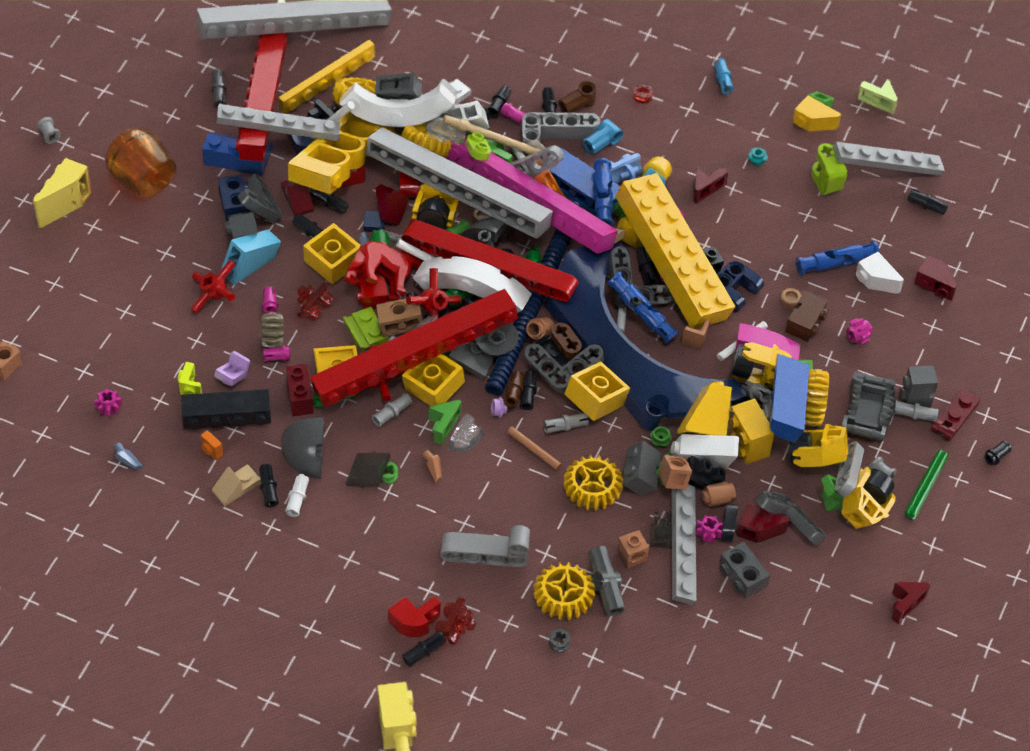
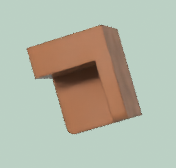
M706 319L703 328L693 329L688 324L683 330L681 344L702 350L708 334L710 320Z

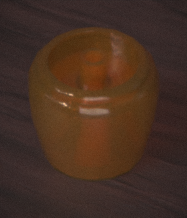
M131 128L124 131L112 141L105 155L107 171L122 186L140 198H150L163 191L174 178L176 172V163L165 146L146 128Z

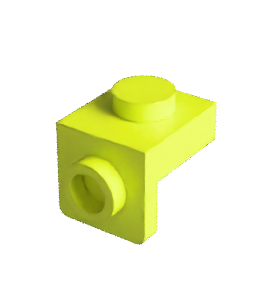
M186 362L184 369L179 371L180 395L202 394L201 383L194 382L196 377L194 363Z

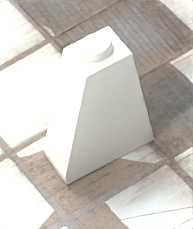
M681 434L676 441H673L671 454L673 456L685 457L687 462L691 456L699 460L706 458L710 460L712 467L720 466L726 470L738 457L739 437Z

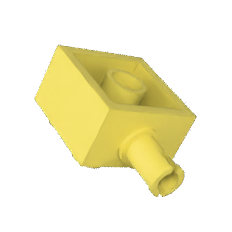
M406 682L378 685V710L384 750L395 748V751H410L409 747L412 746V737H416V715L412 706L413 695L412 690L407 691Z

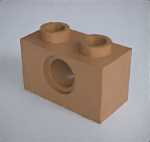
M406 299L377 305L378 319L383 337L410 332L424 325L421 305H408Z

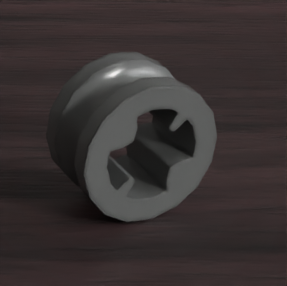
M563 629L552 631L549 638L550 648L559 653L566 651L570 645L569 633ZM556 638L564 639L563 644H559V641L556 643Z

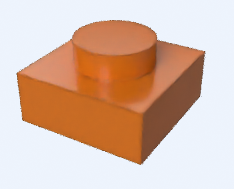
M208 430L201 434V448L203 452L208 456L211 455L217 461L223 456L222 443Z

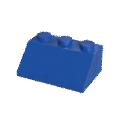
M217 132L207 135L202 148L204 165L263 175L273 149V143L267 142L264 162L240 160L239 151H236V139H240L238 136Z

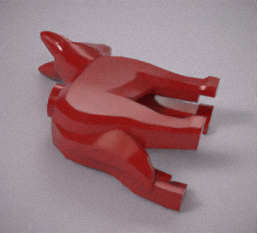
M369 241L361 245L357 250L353 261L347 268L344 281L354 285L356 275L364 273L366 282L377 283L376 270L390 280L388 300L391 302L400 300L406 294L404 282L409 276L411 268L419 269L423 260L404 250H395L385 242Z

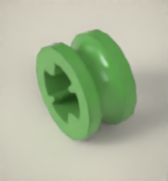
M384 462L379 466L378 476L381 482L392 484L398 479V467L395 463ZM392 471V474L388 473L385 475L384 472Z

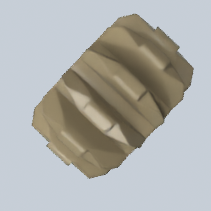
M269 312L262 315L261 344L263 347L276 348L283 345L284 320L282 314Z

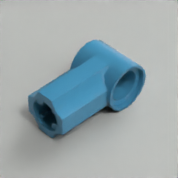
M609 119L601 122L598 130L583 139L582 145L590 155L595 154L608 144H617L623 136V131Z

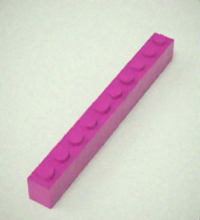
M467 137L450 141L451 149L448 151L446 159L552 210L551 225L595 253L599 254L613 249L618 230L492 152L487 161L473 158L465 145Z

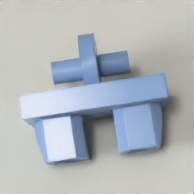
M638 153L633 155L626 154L618 162L614 163L611 161L610 173L612 181L617 184L626 179H636V175L642 173L641 156Z

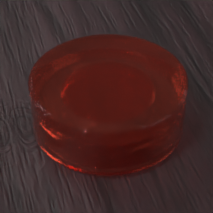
M644 84L636 86L633 93L634 100L641 104L649 103L653 99V89Z

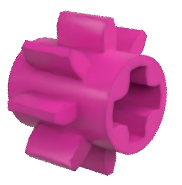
M856 318L849 321L850 326L846 329V334L851 342L862 345L870 341L869 336L873 333V329L867 320Z
M106 389L101 393H97L98 400H94L95 408H98L100 415L104 414L110 417L116 412L119 413L122 399L118 397L117 391L113 392Z
M705 515L703 521H697L696 536H700L703 543L712 542L714 544L716 537L722 538L723 523H719L716 516L707 517Z

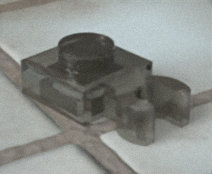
M656 510L654 513V523H651L650 547L672 549V525H669L671 513L667 511L666 518H660L658 516L659 512Z

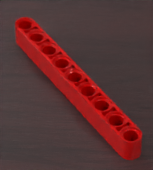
M412 220L401 236L404 242L443 259H451L452 256H458L487 263L501 270L500 274L508 279H516L526 289L562 302H568L578 286V280L570 274L419 220Z

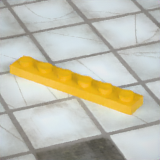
M370 40L366 41L278 97L279 111L287 114L295 110L299 105L309 101L321 91H325L339 79L356 71L365 63L370 62L375 57L374 43Z

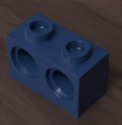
M242 174L218 178L225 221H228V216L249 211L238 199V195L244 189H249L248 182L243 181Z

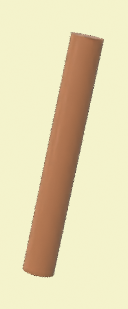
M513 426L509 428L507 433L556 471L561 468L562 463Z

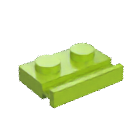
M372 307L352 313V316L343 317V322L361 353L373 345L379 346L389 341V336L383 337L379 319Z

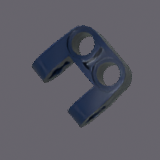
M731 261L717 274L736 306L732 311L735 313L745 305L743 296L736 291L740 285L753 294H757L764 287L763 279L739 261Z

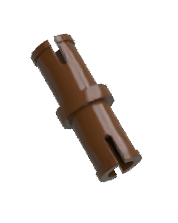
M521 371L512 372L510 382L506 385L507 393L504 403L507 407L513 408L514 405L517 406L519 396L523 392L522 384L525 375Z

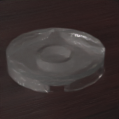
M429 122L425 129L429 137L443 143H447L450 140L453 141L452 144H461L466 137L465 132L457 130L455 126L442 122Z

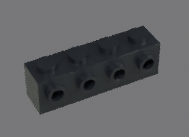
M269 389L181 395L184 429L271 423Z

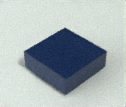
M365 211L364 231L374 232L373 230L381 229L384 231L385 221L381 220L380 211Z

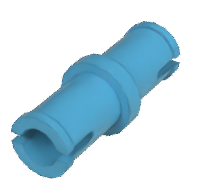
M719 58L720 65H718L717 60L714 61L717 73L716 79L720 83L722 93L728 95V88L731 93L734 91L731 82L732 75L727 69L725 59Z

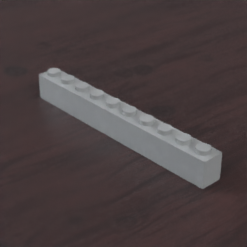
M311 0L199 8L196 12L195 25L201 39L389 25L392 9L387 0Z
M383 127L368 137L367 155L536 239L550 228L552 210Z

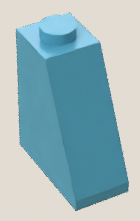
M268 229L232 239L222 268L229 260H232L236 266L226 279L235 285L276 258L281 241Z

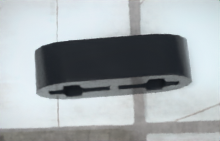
M727 503L721 541L733 542L738 512L737 504Z

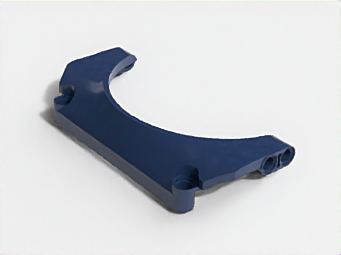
M620 240L613 246V249L618 246L626 248ZM582 246L566 253L559 271L574 276L578 280V286L568 302H562L547 296L545 306L558 323H565L572 329L582 344V350L594 344L599 345L603 349L605 357L603 364L630 387L624 405L644 429L654 430L658 427L661 418L666 416L668 419L685 417L702 388L713 381L723 382L724 386L732 387L729 412H731L732 406L751 399L737 380L707 379L672 369L641 351L622 333L609 312L604 292L605 278L610 271L608 255L613 249L597 254L586 246ZM618 253L615 255V258H619L620 262L623 256H620ZM593 353L590 354L591 357H593V356H594L595 358L598 357V354H596V355L593 354Z

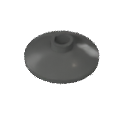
M508 324L475 340L479 349L484 353L499 356L507 354L515 348L518 342V332L513 324Z

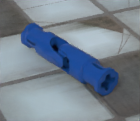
M599 158L593 163V168L596 171L594 175V186L596 188L594 193L595 214L597 218L613 227L614 221L611 218L613 214L612 175L610 173L612 163L606 158Z
M871 241L869 244H855L814 253L810 257L796 258L797 271L800 275H803L805 272L813 270L819 272L855 264L876 252L880 253L879 246L876 241Z
M621 271L607 283L608 286H612L616 290L619 298L636 315L642 317V320L652 332L655 331L664 340L663 343L665 345L679 332L666 322V318L660 311L653 308L651 303L633 284H629L623 278ZM633 297H637L642 300V302L639 305H637V307H635L633 304Z

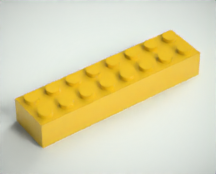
M658 173L624 181L615 197L690 327L693 329L701 328L706 319L710 320L709 325L727 320L736 306Z

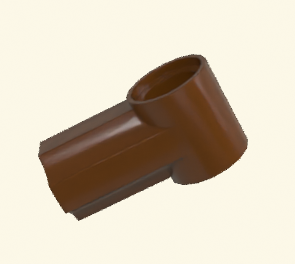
M591 81L581 82L577 90L558 100L561 111L563 113H573L581 107L593 106L596 102V85Z

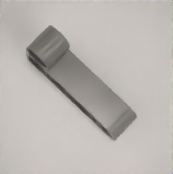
M526 113L522 118V143L526 144L533 140L540 142V139L583 140L598 130L600 117L593 113Z
M516 525L510 528L509 536L447 532L442 535L440 558L448 562L523 567L528 563L530 529L525 526Z

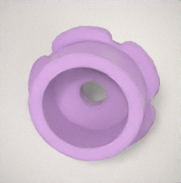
M498 397V399H492L491 414L501 418L503 414H506L507 406L503 399Z

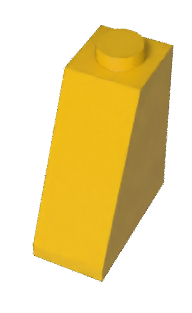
M713 381L711 384L703 387L679 426L677 434L727 436L732 387L724 386V383L719 381Z

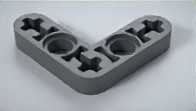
M254 173L246 180L251 190L244 189L238 195V199L247 209L271 222H276L282 216V212L264 180Z
M615 247L608 255L610 277L612 279L617 272L621 271L626 275V281L629 284H633L629 252L624 247ZM617 253H618L620 256H623V258L620 260V263H619V258H617V257L615 258V255H616ZM666 285L635 286L639 291H644L648 294V301L652 306H664L673 299ZM612 287L614 303L619 307L629 308ZM662 291L664 295H667L665 299L663 297L654 298V295H658ZM633 297V304L637 307L642 300Z
M530 344L524 351L528 364L558 393H565L570 377L576 374L572 371L575 365H582L586 369L600 361L603 363L605 359L603 349L595 344L585 348L563 367L539 344ZM532 352H534L535 354L538 353L539 358H540L541 360L538 361V359H537L534 355L531 356V353H532ZM592 353L595 354V355L598 354V357H597V358H595L594 356L591 357L590 354H592ZM546 364L554 366L550 372H544L542 368ZM558 375V378L561 381L565 380V384H558L557 378L555 376Z
M763 490L756 498L757 503L766 511L790 517L789 520L814 544L820 545L826 538V534L787 495Z

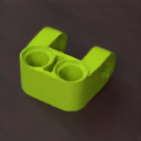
M828 143L821 144L816 153L818 161L812 167L811 176L820 193L827 195L844 188L847 169L844 163L837 162L833 145Z

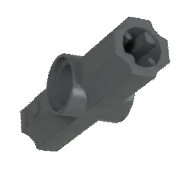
M606 546L593 548L588 552V556L594 572L591 581L595 585L594 590L600 592L608 616L623 613L626 608L620 592L622 584L621 575L618 571L613 570Z

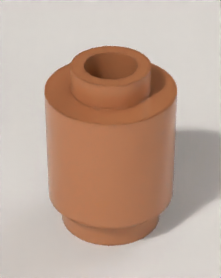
M548 317L534 318L527 324L526 332L532 339H543L552 333L554 322Z
M721 482L707 485L701 493L704 504H708L709 507L725 505L736 500V492L732 483Z

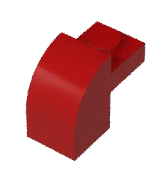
M434 596L417 609L404 597L388 609V622L404 636H424L429 633V622H434L440 616L441 602Z

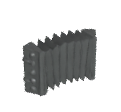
M853 373L850 386V404L841 426L846 427L847 434L857 435L860 438L866 437L869 440L875 439L877 442L884 440L894 412L896 399L894 397V388L896 381L866 373Z

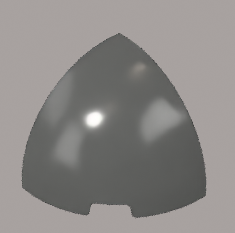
M489 217L471 224L463 231L461 236L479 242L478 233L482 230H487V235L488 232L491 233L492 242L496 243L498 241L505 244L514 232V227L494 217Z
M309 418L297 421L288 426L281 437L282 452L288 464L300 474L315 479H321L324 418Z

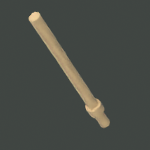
M446 114L443 118L444 123L457 127V130L480 133L485 138L529 154L541 150L470 124L468 120L462 118L459 120Z

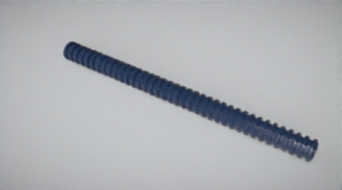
M571 201V202H573L574 204H576V205H578L579 207H581L582 209H584L583 206H582L580 203L575 202V201ZM556 228L541 260V264L558 270L571 237ZM528 290L532 295L523 310L518 312V319L513 323L518 332L517 345L509 353L499 355L490 377L485 384V389L488 393L495 396L503 394L510 374L528 338L526 326L530 320L537 317L546 297L545 295Z

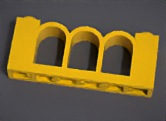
M349 112L337 121L340 122L338 141L317 138L288 163V180L332 194L341 186L342 182L350 177V170L358 169L364 165L365 157H369L366 154L368 137L381 127L396 133L394 127L375 124Z

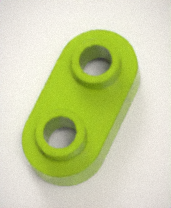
M480 133L469 134L465 143L469 154L477 160H489L491 148L484 136Z

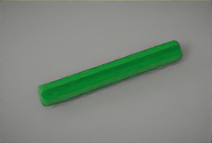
M938 450L905 510L904 515L906 518L914 520L917 517L947 460V452Z

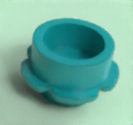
M753 148L748 153L749 161L754 166L763 165L768 158L767 152L761 148Z

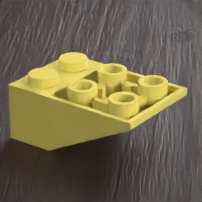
M65 158L61 165L59 164L56 167L55 173L50 179L46 180L42 190L33 199L39 228L71 213L84 204L91 194L87 166Z

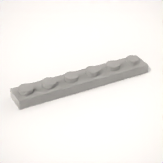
M218 104L217 124L332 141L339 140L340 122Z
M836 142L833 146L837 162L938 176H941L945 171L939 155Z
M688 485L686 490L672 489V600L693 605L696 602L695 486Z

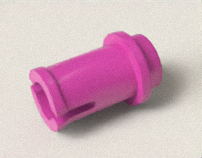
M505 103L500 111L504 118L508 117L519 125H522V118L526 114L513 107L512 103Z
M265 287L263 289L264 302L262 303V309L265 313H275L278 309L276 289Z
M285 345L280 348H263L264 362L284 360L286 362V360L291 358L290 347H285Z

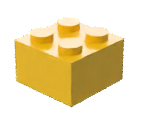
M333 223L303 245L304 262L333 285L345 276L349 264L353 261L361 245Z
M442 354L417 365L415 368L406 370L402 375L405 390L429 406L446 403L465 383L463 367Z
M600 361L572 375L564 395L595 421L623 407L630 387Z
M756 399L732 406L728 418L727 436L739 437L738 456L743 458L746 465L770 457L774 433Z

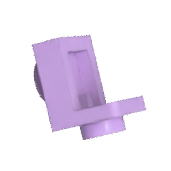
M233 351L230 354L228 363L216 369L214 377L226 385L233 386L246 378L250 360Z

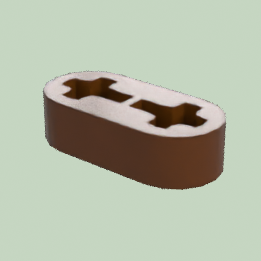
M565 323L553 325L551 338L561 353L568 359H573L581 353L582 344L572 329Z

